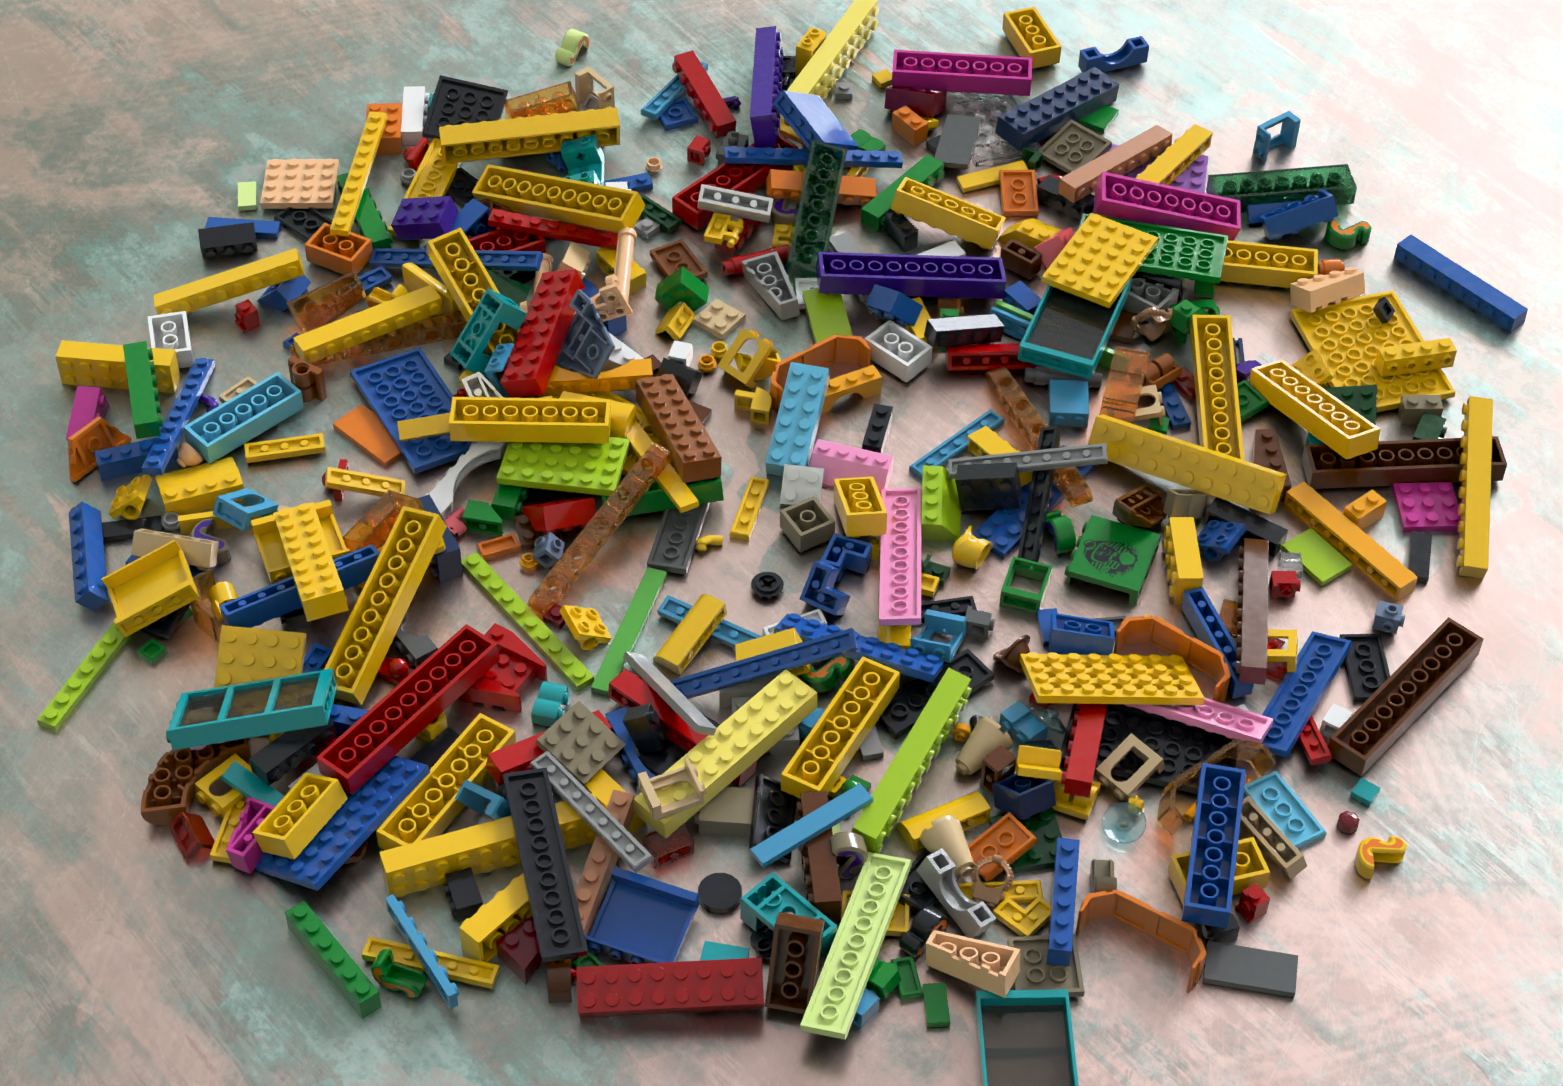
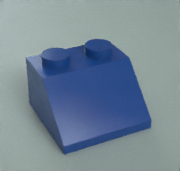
M305 275L269 286L257 301L262 305L284 311L287 308L292 309L298 304L299 301L297 299L303 297L308 292L307 287L311 284V281Z

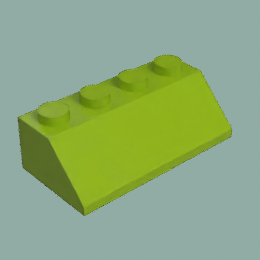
M923 465L921 483L922 540L955 542L960 537L961 508L955 479H949L948 470L943 466Z

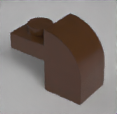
M571 958L548 962L549 1003L572 1002Z

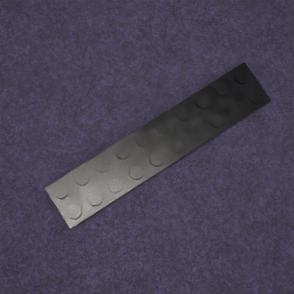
M547 767L503 774V782L541 961L546 963L588 956Z

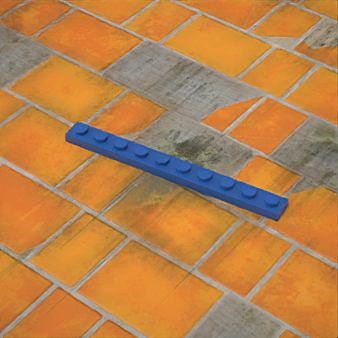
M731 146L724 147L723 152L724 162L733 164L902 168L903 165L901 152L822 149L818 155H813L807 148Z
M374 248L369 260L371 267L402 268L403 264L410 262L419 268L436 269L426 253L427 249ZM475 250L483 266L488 270L539 271L543 260L541 251Z
M195 359L163 423V427L160 429L161 435L157 436L142 466L143 474L163 475L184 431L183 427L187 425L215 367L214 359Z
M853 628L670 680V682L687 699L781 673L785 669L791 670L857 651L859 649L856 633Z

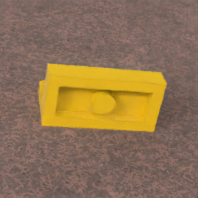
M682 302L669 309L654 332L659 334L666 330L677 341L682 337L696 315L685 302Z
M1019 745L1015 771L1018 776L1061 781L1062 771L1060 770L1062 752L1056 749Z

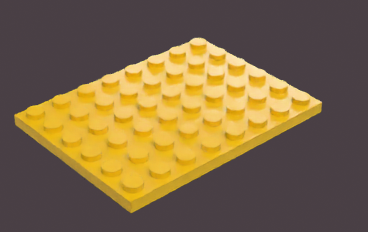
M1394 290L1355 297L1349 300L1344 299L1338 304L1328 303V307L1324 309L1316 307V311L1313 313L1300 308L1290 310V317L1310 352L1316 348L1334 378L1328 382L1330 387L1377 385V412L1399 408L1402 395H1440L1441 400L1455 396L1456 392L1442 369L1380 377L1374 365L1378 348L1424 341ZM1386 297L1395 312L1389 322L1382 324L1372 309L1380 298Z

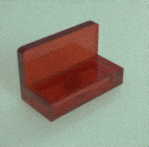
M180 812L170 824L169 829L185 859L192 860L201 848H213L215 841L201 815Z

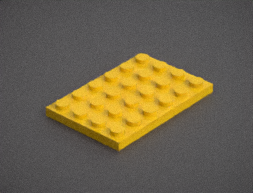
M1091 213L1043 274L1041 282L1110 308L1158 243V237Z

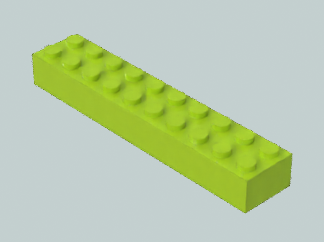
M948 667L873 792V803L863 809L852 827L851 832L861 835L865 839L868 852L879 854L884 845L882 843L883 840L889 838L893 830L892 825L895 821H899L903 813L902 808L904 805L907 806L913 794L911 793L913 789H918L922 781V774H926L932 762L930 761L932 757L936 758L941 748L940 744L948 738L949 729L951 726H955L960 710L964 711L968 703L967 698L972 690L969 687L971 678Z

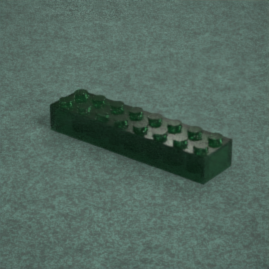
M812 140L808 148L784 263V269L787 274L801 278H817L818 252L828 251L847 149Z
M1348 164L1208 175L1206 193L1240 200V212L1245 213L1247 212L1248 205L1303 202L1304 197L1319 195L1318 191L1322 189L1333 195L1336 205L1354 204L1357 186Z

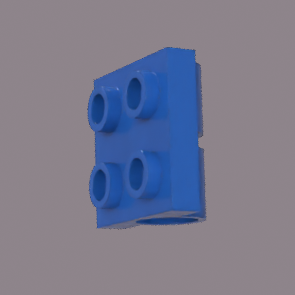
M1210 520L1197 536L1199 551H1202L1204 557L1209 561H1219L1223 554H1228L1245 533L1247 530L1245 523Z

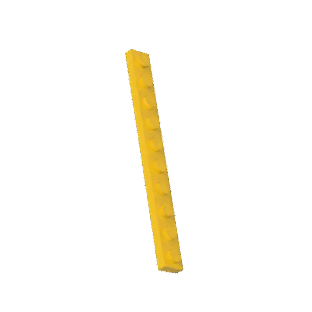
M369 112L330 227L331 235L349 236L388 119L387 113Z

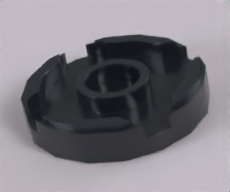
M710 874L698 886L700 904L705 909L707 908L716 914L733 911L741 900L742 886L730 874Z

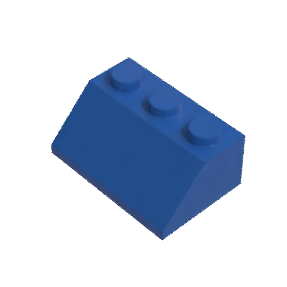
M1058 613L1051 614L1048 640L1049 652L1057 654L1077 653L1079 655H1089L1091 653L1099 655L1112 654L1115 642L1113 622Z

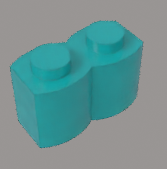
M543 681L532 708V723L551 727L565 714L564 708L566 705L569 706L571 700L568 686Z

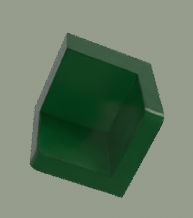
M1024 146L1021 160L1024 161L1028 170H1035L1036 174L1042 166L1043 153Z

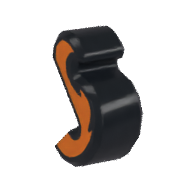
M932 905L922 908L911 922L909 930L902 934L899 940V947L914 958L919 957L925 950L926 942L933 930H946L949 923L948 916Z

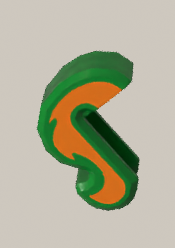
M1332 220L1327 223L1325 238L1332 246L1338 249H1351L1357 241H1360L1361 244L1369 241L1372 226L1366 221H1360L1345 229H1341L1340 225Z
M840 655L818 670H815L810 664V672L801 675L805 684L816 692L823 693L831 690L839 678H842V681H846L853 671V667L848 657Z
M391 949L380 951L371 965V973L374 979L388 990H402L405 992L406 997L417 998L428 982L427 976L420 970L393 962L394 957Z

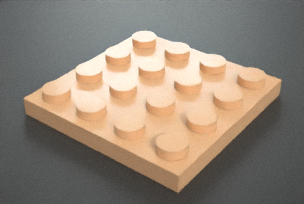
M339 159L267 160L260 201L261 209H287L288 207H292V209H309V207L315 209L334 208L337 175L340 166Z

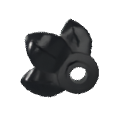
M770 928L766 932L761 930L753 931L750 937L751 944L755 946L757 956L764 959L771 957L774 931Z

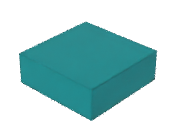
M1361 778L1351 791L1350 796L1370 806L1381 788Z

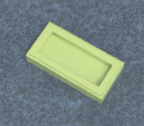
M256 181L238 183L239 211L257 210Z

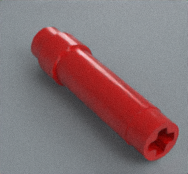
M786 244L743 256L730 257L729 260L721 262L722 272L725 276L742 274L741 261L777 251L780 260L785 261L794 258V250L791 244Z

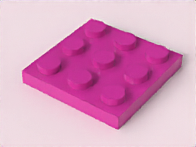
M1452 482L1393 483L1392 491L1403 532L1458 531L1461 515H1458L1459 507Z

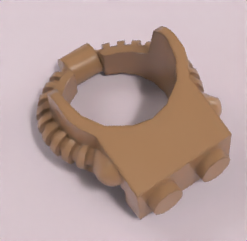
M1158 307L1147 308L1138 313V315L1133 316L1130 325L1138 334L1145 335L1149 341H1155L1161 335L1170 331L1173 309L1167 308L1166 312ZM1148 318H1152L1155 321L1154 324L1150 322L1146 325H1138V322H1143Z
M994 854L993 857L981 858L980 861H977V864H974L973 871H971L973 882L971 890L973 891L972 900L974 902L983 901L988 907L995 908L998 906L999 900L1005 898L1004 892L1011 888L1014 875L1012 868L1009 867V863L1007 864V861L1003 860V856ZM992 862L999 864L1006 873L1005 883L997 888L984 886L979 878L980 869Z

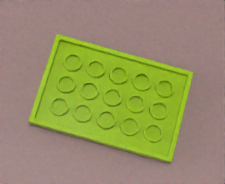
M610 437L609 444L509 442L497 475V484L615 497L629 450L630 439Z

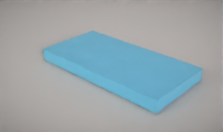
M1277 771L1244 785L1243 796L1246 798L1249 795L1297 849L1326 837V830Z

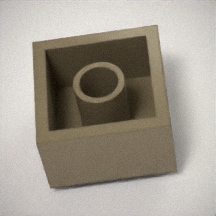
M815 496L780 510V528L799 552L830 540L835 533V520Z

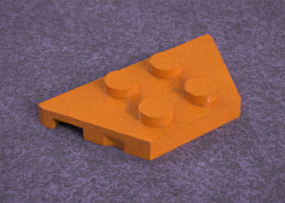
M96 417L68 438L70 480L77 482L98 466L94 451L125 445L132 440L131 437L120 432L118 428L110 425L105 419Z

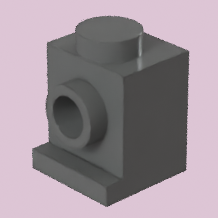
M968 606L965 616L966 635L987 639L989 631H993L995 619H991L992 613L973 610L972 606Z

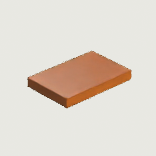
M999 170L1002 216H1038L1039 208L1035 170Z
M1008 812L972 841L968 847L974 864H977V861H980L981 858L993 857L994 854L1003 856V860L1007 861V864L1009 863L1010 865L1038 843V840L1018 819ZM992 862L983 866L979 871V875L986 882H990L1004 869L999 864Z

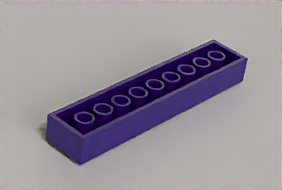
M777 26L756 28L750 121L756 148L777 146V138H780L781 114L773 102L782 92L784 50L781 47V33L777 32Z
M818 252L816 276L818 292L825 294L870 295L876 284L899 291L906 296L1003 299L1006 287L1002 258Z

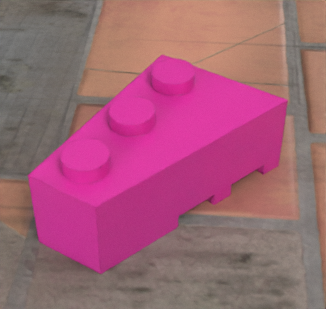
M77 386L66 435L67 441L69 437L96 417L105 419L109 403L101 388Z
M248 796L246 808L240 814L239 825L233 831L226 852L234 868L251 874L256 868V864L261 860V856L265 853L262 852L252 832L276 806Z

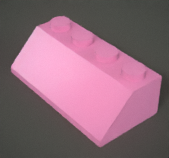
M818 439L812 452L809 467L824 468L822 486L834 489V479L874 477L882 497V489H887L893 472V456Z

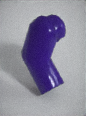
M737 96L723 98L727 106L732 104L733 108H737L741 105Z
M201 394L198 400L199 403L208 406L206 409L207 413L219 406L217 399L205 394Z

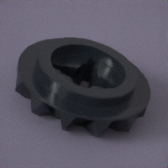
M773 572L759 573L751 581V589H753L754 595L758 594L760 598L764 596L768 597V599L771 596L777 597L783 591V579Z

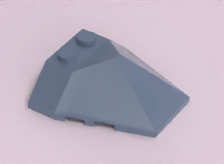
M577 289L569 304L576 311V314L569 326L556 365L597 379L613 352L615 345L592 300L582 290Z

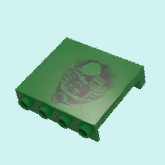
M1091 515L1089 522L1084 523L1082 529L1083 536L1079 535L1077 550L1072 552L1070 559L1072 563L1066 566L1064 573L1067 576L1066 584L1069 585L1073 577L1130 594L1129 603L1137 605L1159 549L1161 534Z

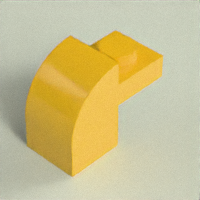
M773 351L770 352L752 379L753 381L764 380L772 376L775 365L781 361L778 352L777 354ZM738 352L734 357L738 370L744 372L753 356Z
M756 387L755 392L736 390L734 409L750 411L751 423L769 425L772 415V398L767 391Z

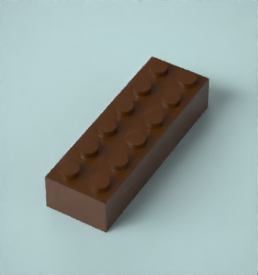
M827 791L800 793V802H796V821L828 803ZM831 827L801 845L802 851L800 855L801 864H804L803 880L804 883L806 882V900L839 926L841 923L842 897L836 855L832 852L830 837L833 836Z

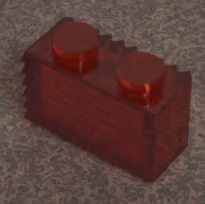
M683 824L666 839L659 833H649L643 838V847L653 856L651 863L656 869L674 860L677 861L682 857L693 854L694 840Z

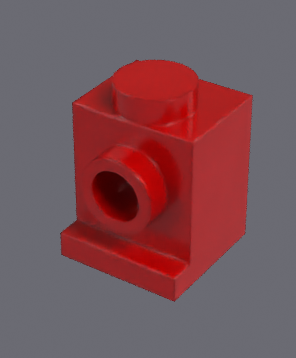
M696 135L687 147L688 162L701 166L705 165V158L709 157L711 152V142L709 139Z
M249 299L235 305L236 320H234V323L243 333L260 326L258 310Z
M1271 571L1269 580L1270 599H1275V596L1295 597V593L1300 592L1301 582L1297 579L1296 571Z
M1254 883L1241 892L1239 904L1235 906V909L1250 924L1267 913L1270 897Z

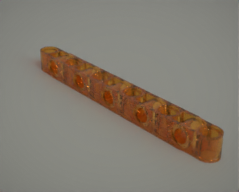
M460 310L433 315L310 364L330 363L459 338L467 321ZM294 343L291 344L289 349L290 356L293 355L301 359L295 351Z
M1005 366L986 372L988 385L1031 449L1037 450L1041 428L1048 426ZM1076 467L1055 469L1053 481L1073 508L1093 501L1092 492Z
M656 442L651 444L528 600V607L544 615L555 603L558 604L668 465L672 458V451Z

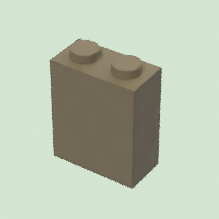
M725 787L703 806L700 811L695 813V824L699 825V833L750 837L755 789Z

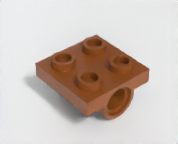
M1164 353L1136 369L1129 376L1130 383L1143 387L1156 385L1157 390H1159L1163 385L1175 381L1177 377L1184 373L1182 367L1175 364L1173 357L1168 353Z
M292 355L288 359L291 383L302 391L303 402H310L314 398L323 402L327 398L323 370Z

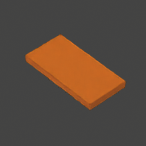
M363 404L333 423V428L385 468L402 457V454L375 413Z

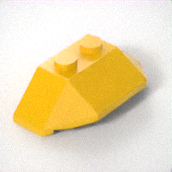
M1031 218L1008 226L999 236L998 240L1007 243L1014 239L1033 249L1061 230Z

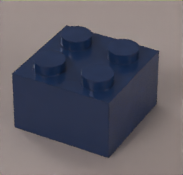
M1016 773L992 783L995 807L1005 813L1010 812L1020 820L1029 819L1032 815L1045 812L1048 808L1056 805L1054 781L1018 776Z

